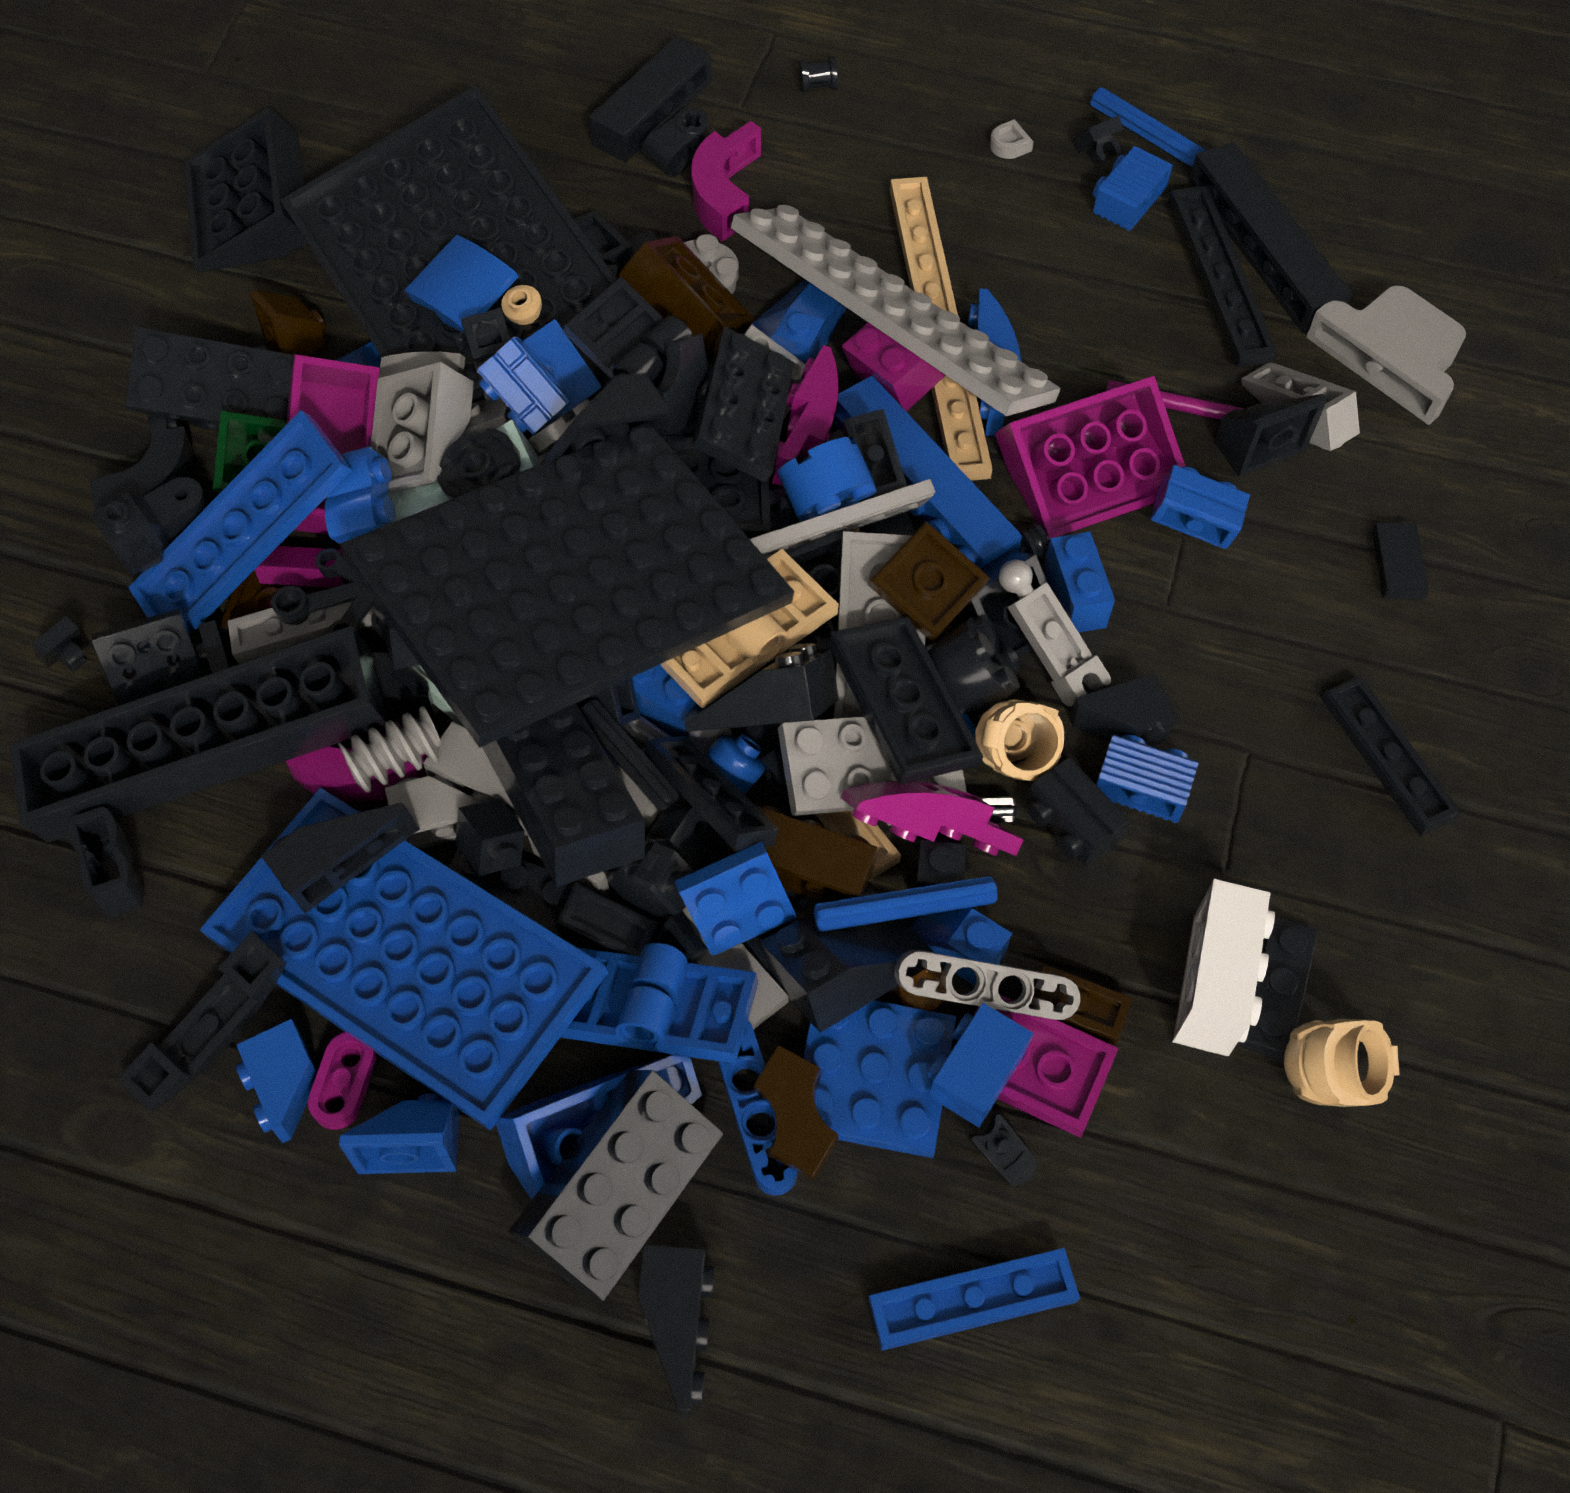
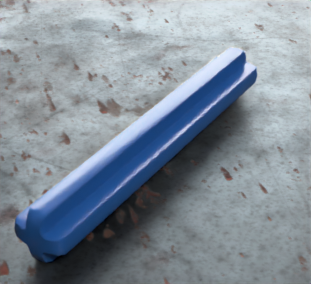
M1100 87L1092 95L1090 104L1094 109L1109 118L1119 116L1124 127L1193 168L1196 154L1207 151L1103 87Z
M988 876L819 903L814 906V920L818 930L823 932L989 905L997 901V886L993 878Z

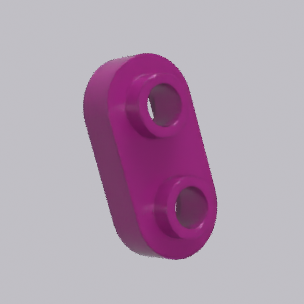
M347 1032L337 1035L328 1044L308 1098V1108L315 1121L320 1126L330 1130L345 1128L357 1118L377 1061L376 1052ZM352 1055L360 1056L358 1064L353 1067L345 1066V1061L348 1057ZM336 1100L344 1101V1106L340 1111L335 1113L329 1112V1106L332 1102Z

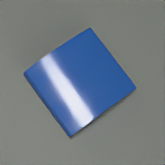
M456 235L404 291L413 302L436 312L443 323L464 332L461 319L487 312L519 276L512 268L485 249Z

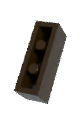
M769 805L756 806L778 828L775 845L766 846L765 849L784 889L824 903L864 896L875 867L877 846L871 845L866 839L858 835L847 834L844 836L827 830L822 824L813 820L806 819L800 821L785 816L780 810ZM728 845L727 857L739 852L740 850L734 851V849Z

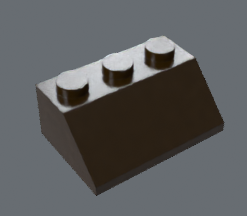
M678 236L644 242L617 276L618 278L622 276L663 318L673 315L684 322L692 334L702 333L706 358L713 356L717 336L724 326L737 333H741L755 320Z

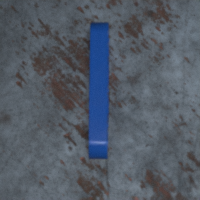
M748 1020L740 1047L742 1056L737 1058L736 1064L716 1062L754 1181L758 1188L766 1194L773 1196L783 1195L795 1185L798 1172L788 1166L783 1171V1180L776 1182L772 1175H763L768 1170V1158L765 1149L773 1146L776 1138V1115L770 1104L757 1094L755 1089L747 1092L740 1091L732 1082L736 1072L742 1069L753 1070L760 1076L765 1068L753 1027ZM764 1113L773 1119L775 1126L770 1134L758 1137L749 1132L747 1121L754 1114ZM754 1149H756V1150H761V1151L756 1154V1153L754 1152ZM776 1160L779 1166H786L782 1162Z

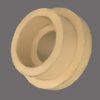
M519 285L505 293L501 306L505 316L510 321L519 325H528L539 317L542 300L535 288L528 285ZM525 301V303L517 305L518 303Z

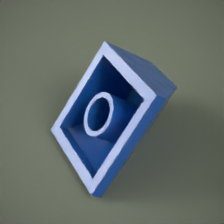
M433 1093L422 1094L418 1096V1100H403L341 1134L339 1146L358 1174L457 1172L460 1114L451 1102Z

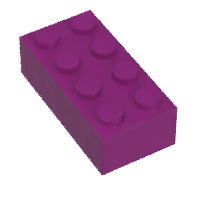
M295 354L290 375L286 425L300 410H303L314 418L340 454L371 447L379 367ZM326 498L294 530L328 534L325 521Z

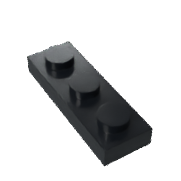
M1275 917L1269 939H1265L1262 953L1269 955L1267 971L1262 982L1257 981L1255 996L1262 998L1259 1020L1256 1026L1250 1025L1245 1042L1240 1043L1241 1047L1284 1060L1290 1034L1298 1025L1319 930Z

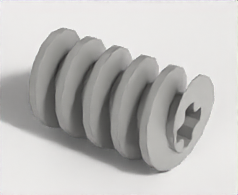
M424 706L419 708V722L409 713L402 715L403 729H400L391 720L386 721V736L384 737L374 727L368 730V744L359 736H352V751L350 752L338 742L356 784L366 793L371 792V777L373 776L384 786L388 784L389 769H392L400 778L405 777V762L407 761L418 771L421 770L423 754H426L434 763L439 762L438 748L442 744Z

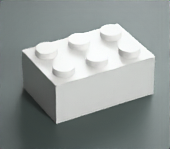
M1213 879L1193 919L1173 1043L1229 1056L1238 1042H1245L1250 1025H1257L1262 1007V998L1255 996L1257 981L1262 982L1264 980L1269 959L1268 954L1261 953L1263 939H1269L1275 920V912L1268 910L1270 892Z

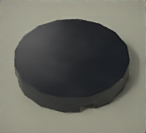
M487 429L488 432L481 434L473 431L465 434L449 447L442 456L439 465L442 471L441 477L438 475V484L450 500L519 473L521 467L520 452L507 434L497 429Z

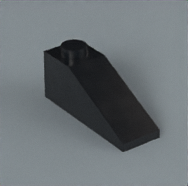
M400 802L300 827L290 835L278 839L272 848L262 854L261 857L304 913H307L420 830L406 806Z

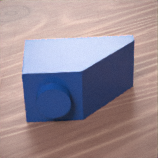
M973 908L921 915L910 928L935 953L1000 964L1006 955L1012 936L1010 931ZM941 962L940 964L945 967L946 962ZM962 967L955 972V974L972 985H976V975L971 968Z

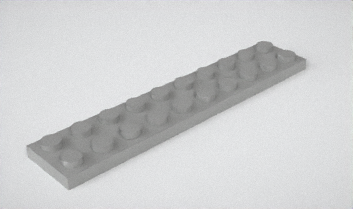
M778 205L777 208L763 210L756 208L752 209L751 212L734 214L731 229L1003 415L1009 416L1056 402L1061 388L1049 381L1048 376L1044 372L1028 367L1018 360V356L1014 352L996 346L989 341V337L985 333L969 328L960 322L959 316L952 312L944 311L933 304L929 296L915 292L904 285L902 278L888 274L877 267V263L873 259L860 256L850 249V244L833 238L824 232L823 226L809 222L800 216L796 208L788 205Z

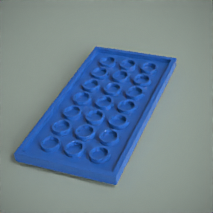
M319 788L274 843L278 839L290 835L300 827L360 812L322 788ZM403 841L307 913H304L261 857L200 929L207 938L229 953H232L251 931L257 934L287 962L276 983L277 986L422 1085L451 1102L456 1108L490 1131L608 974L604 964L407 841Z

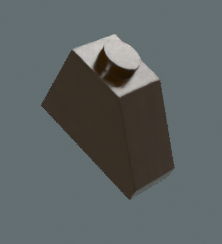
M259 290L249 293L266 345L270 351L313 357L327 349L323 332L327 330L326 325L316 310L309 311L298 298Z

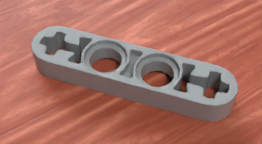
M910 950L902 954L894 967L897 983L905 991L918 996L981 1006L982 1003H985L997 1010L1054 1020H1064L1071 1017L1078 1010L1080 1004V992L1077 985L1072 980L1056 974L922 950ZM918 959H922V967L931 971L941 972L940 963L946 962L941 974L942 990L936 991L939 982L928 978H920L918 985L913 986V978L906 975L907 967H915ZM962 967L971 968L976 975L975 988L967 994H958L952 986L954 973ZM1015 975L1022 983L1021 996L1013 1002H1004L998 993L999 984L1005 977ZM1033 979H1038V981H1037V983H1036V985H1035V987H1034ZM1057 984H1060V991L1067 994L1066 1002L1057 1003L1055 1010H1053V1003L1033 997L1034 988L1054 992L1057 989ZM1032 999H1033V1004H1034V1006H1033V1007H1029V1005H1030V1003H1031V1001H1032Z

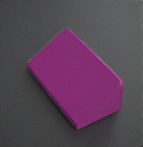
M278 546L255 569L258 580L262 584L333 588L344 585L346 580L340 576L326 578L320 573L315 564V558L320 551L324 550L321 548ZM330 560L324 566H331L336 560Z

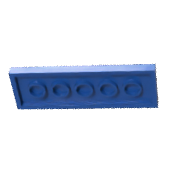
M300 410L164 550L162 562L144 571L128 587L147 618L180 608L191 635L198 628V625L202 624L347 477L352 469L314 418Z

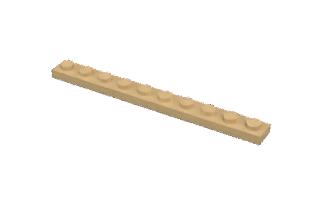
M927 177L891 179L890 194L910 289L929 296L933 304L944 311L952 312L958 316ZM945 376L932 388L945 454L971 481L991 479L992 464L976 395L948 376Z

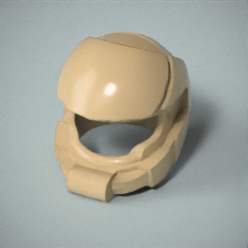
M1009 700L996 703L982 715L975 730L976 743L984 756L983 762L994 768V771L1019 780L1036 781L1046 773H1050L1057 765L1064 745V728L1058 716L1059 711L1033 701ZM1026 758L1024 761H1022V762H1020V763H1018V764H1012V763H1011V762H1014V761H1017V760Z
M1336 1019L1331 1021H1311L1295 1028L1291 1032L1285 1049L1284 1068L1286 1076L1293 1086V1091L1300 1099L1316 1105L1354 1107L1383 1103L1388 1099V1092L1392 1087L1394 1076L1400 1075L1398 1046H1392L1388 1034L1383 1030V1024L1374 1020ZM1359 1041L1363 1042L1366 1048L1369 1064L1366 1080L1362 1082L1360 1081L1357 1064Z

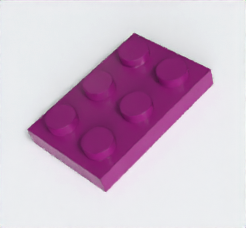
M1000 995V998H1001L1004 1002H1013V1001H1014V1000H1011V999H1009V998H1007V997H1005V996H1003V995ZM995 1009L1034 1033L1028 1050L997 1099L1081 1138L1119 1048L1058 1020Z

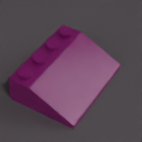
M1155 376L1011 422L995 432L1006 468L1034 519L1044 529L1049 540L1050 538H1055L1154 504L1159 486L1172 465L1185 467Z

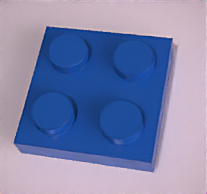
M762 841L675 881L679 894L711 956H715L797 918Z

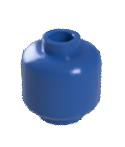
M726 734L721 735L705 753V756L744 795L764 772V766L761 763V758L758 756L762 752L761 748L755 741L744 734H741L738 738Z

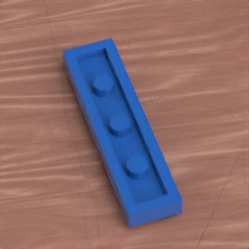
M1065 1248L869 1295L868 1302L880 1349L883 1351L1076 1303L1080 1296Z

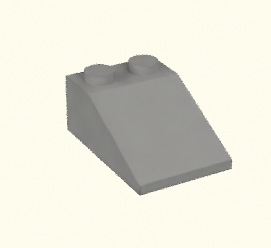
M442 362L378 378L370 448L382 457H385L391 467L392 479L389 482L388 493L435 483L442 471V468L439 466L442 456L461 437L470 421L474 382Z

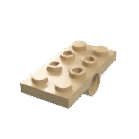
M783 549L767 560L794 590L791 604L660 664L702 709L772 661L775 656L782 654L789 647L838 614L839 604Z

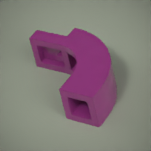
M752 121L738 130H734L726 138H723L716 131L712 132L700 144L692 161L694 210L704 227L722 242L736 233V231L731 229L734 214L749 212V195L739 189L729 179L761 156V128Z
M398 722L395 723L400 729H403ZM386 731L381 734L383 737L386 736ZM328 746L287 760L286 763L294 780L313 794L319 788H322L344 803H368L387 799L385 787L396 785L399 781L406 778H423L427 776L423 762L428 756L426 754L422 755V769L419 771L409 761L405 762V777L400 778L392 769H389L388 784L385 786L375 776L371 777V792L366 793L356 784L340 748Z

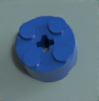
M842 437L820 444L808 450L809 456L803 459L801 464H798L795 457L778 470V476L795 514L801 522L859 503L861 500L877 492L875 482L854 438L850 441L849 437Z

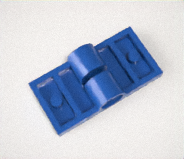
M662 943L645 945L640 956L578 948L604 964L608 974L560 1038L736 1064L758 986L756 972L688 963L686 956L680 950Z

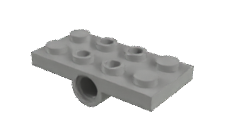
M865 717L782 723L778 727L792 816L852 811L854 808L840 798L844 789L868 783L897 781ZM963 770L917 780L919 782L953 787L967 792Z

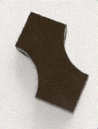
M778 1045L753 1086L757 1094L770 1104L776 1115L777 1133L770 1154L771 1157L814 1181L837 1143L839 1136L838 1133L825 1124L816 1109L815 1091L821 1077V1069Z

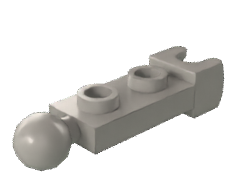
M1021 560L1007 561L1001 567L998 579L1000 585L1006 591L1016 593L1019 597V600L1007 608L1053 679L1051 684L1066 706L1072 707L1075 698L1087 694L1083 688L1082 681L1090 690L1110 684L1111 677L1099 657L1092 655L1048 583L1046 582L1033 589L1031 585L1033 573L1030 566Z

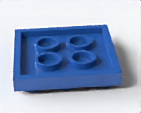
M872 1001L821 1033L810 1022L803 1059L821 1069V1077L815 1091L816 1109L825 1124L838 1133V1140L923 1157H934L942 1105L929 1097L933 1080L927 1076L942 1051L948 1055L951 1053L956 1016Z

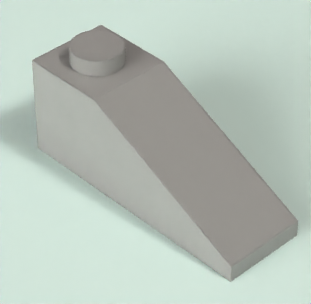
M1273 362L1267 363L1241 378L1242 386L1261 403L1323 394L1327 402L1309 442L1313 445L1332 451L1360 434L1356 391Z

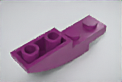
M825 345L821 348L816 359L810 357L807 360L801 377L802 383L798 384L795 382L787 398L786 405L792 407L788 422L789 427L786 433L788 439L785 443L779 441L773 483L781 487L783 485L778 476V470L795 457L798 464H801V461L809 456L808 450L823 444L825 440L828 442L838 399V374L832 350Z
M883 781L844 789L840 796L843 801L854 808L851 815L856 819L872 826H876L879 820L891 824L890 831L911 842H915L917 835L934 842L938 832L960 841L964 834L974 838L972 845L986 853L997 856L999 850H1003L1016 856L1024 839L1004 826L989 821L995 807L976 795L953 787L919 781L901 785L897 781Z

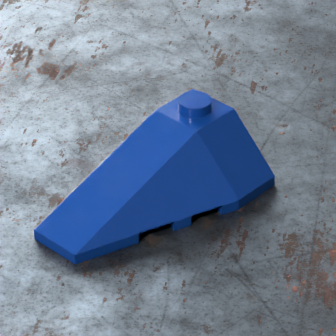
M804 279L757 318L752 325L806 364L810 357L816 359L823 345L827 346L847 307Z
M669 1054L504 1113L497 1121L496 1127L508 1164L530 1199L534 1198L629 1070H653L691 1105L700 1098L702 1093L690 1057Z

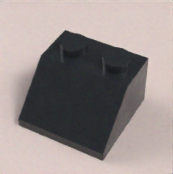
M1008 551L980 568L991 579L959 613L955 620L960 625L971 617L976 618L981 614H985L993 623L997 634L996 637L1003 648L1011 647L1018 658L1033 650V647L1007 608L1019 600V597L1016 593L1006 591L1000 585L998 579L999 571L1007 561L1021 560L1026 562L1032 570L1031 585L1033 589L1047 581L1036 554Z

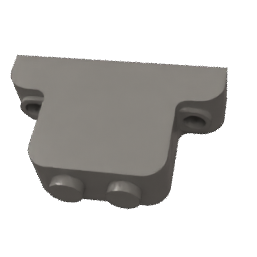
M1392 286L1363 310H1356L1342 301L1334 300L1324 304L1316 311L1306 338L1430 425L1441 414L1454 388L1452 378L1444 371L1452 365L1466 337V331L1460 323L1409 288Z

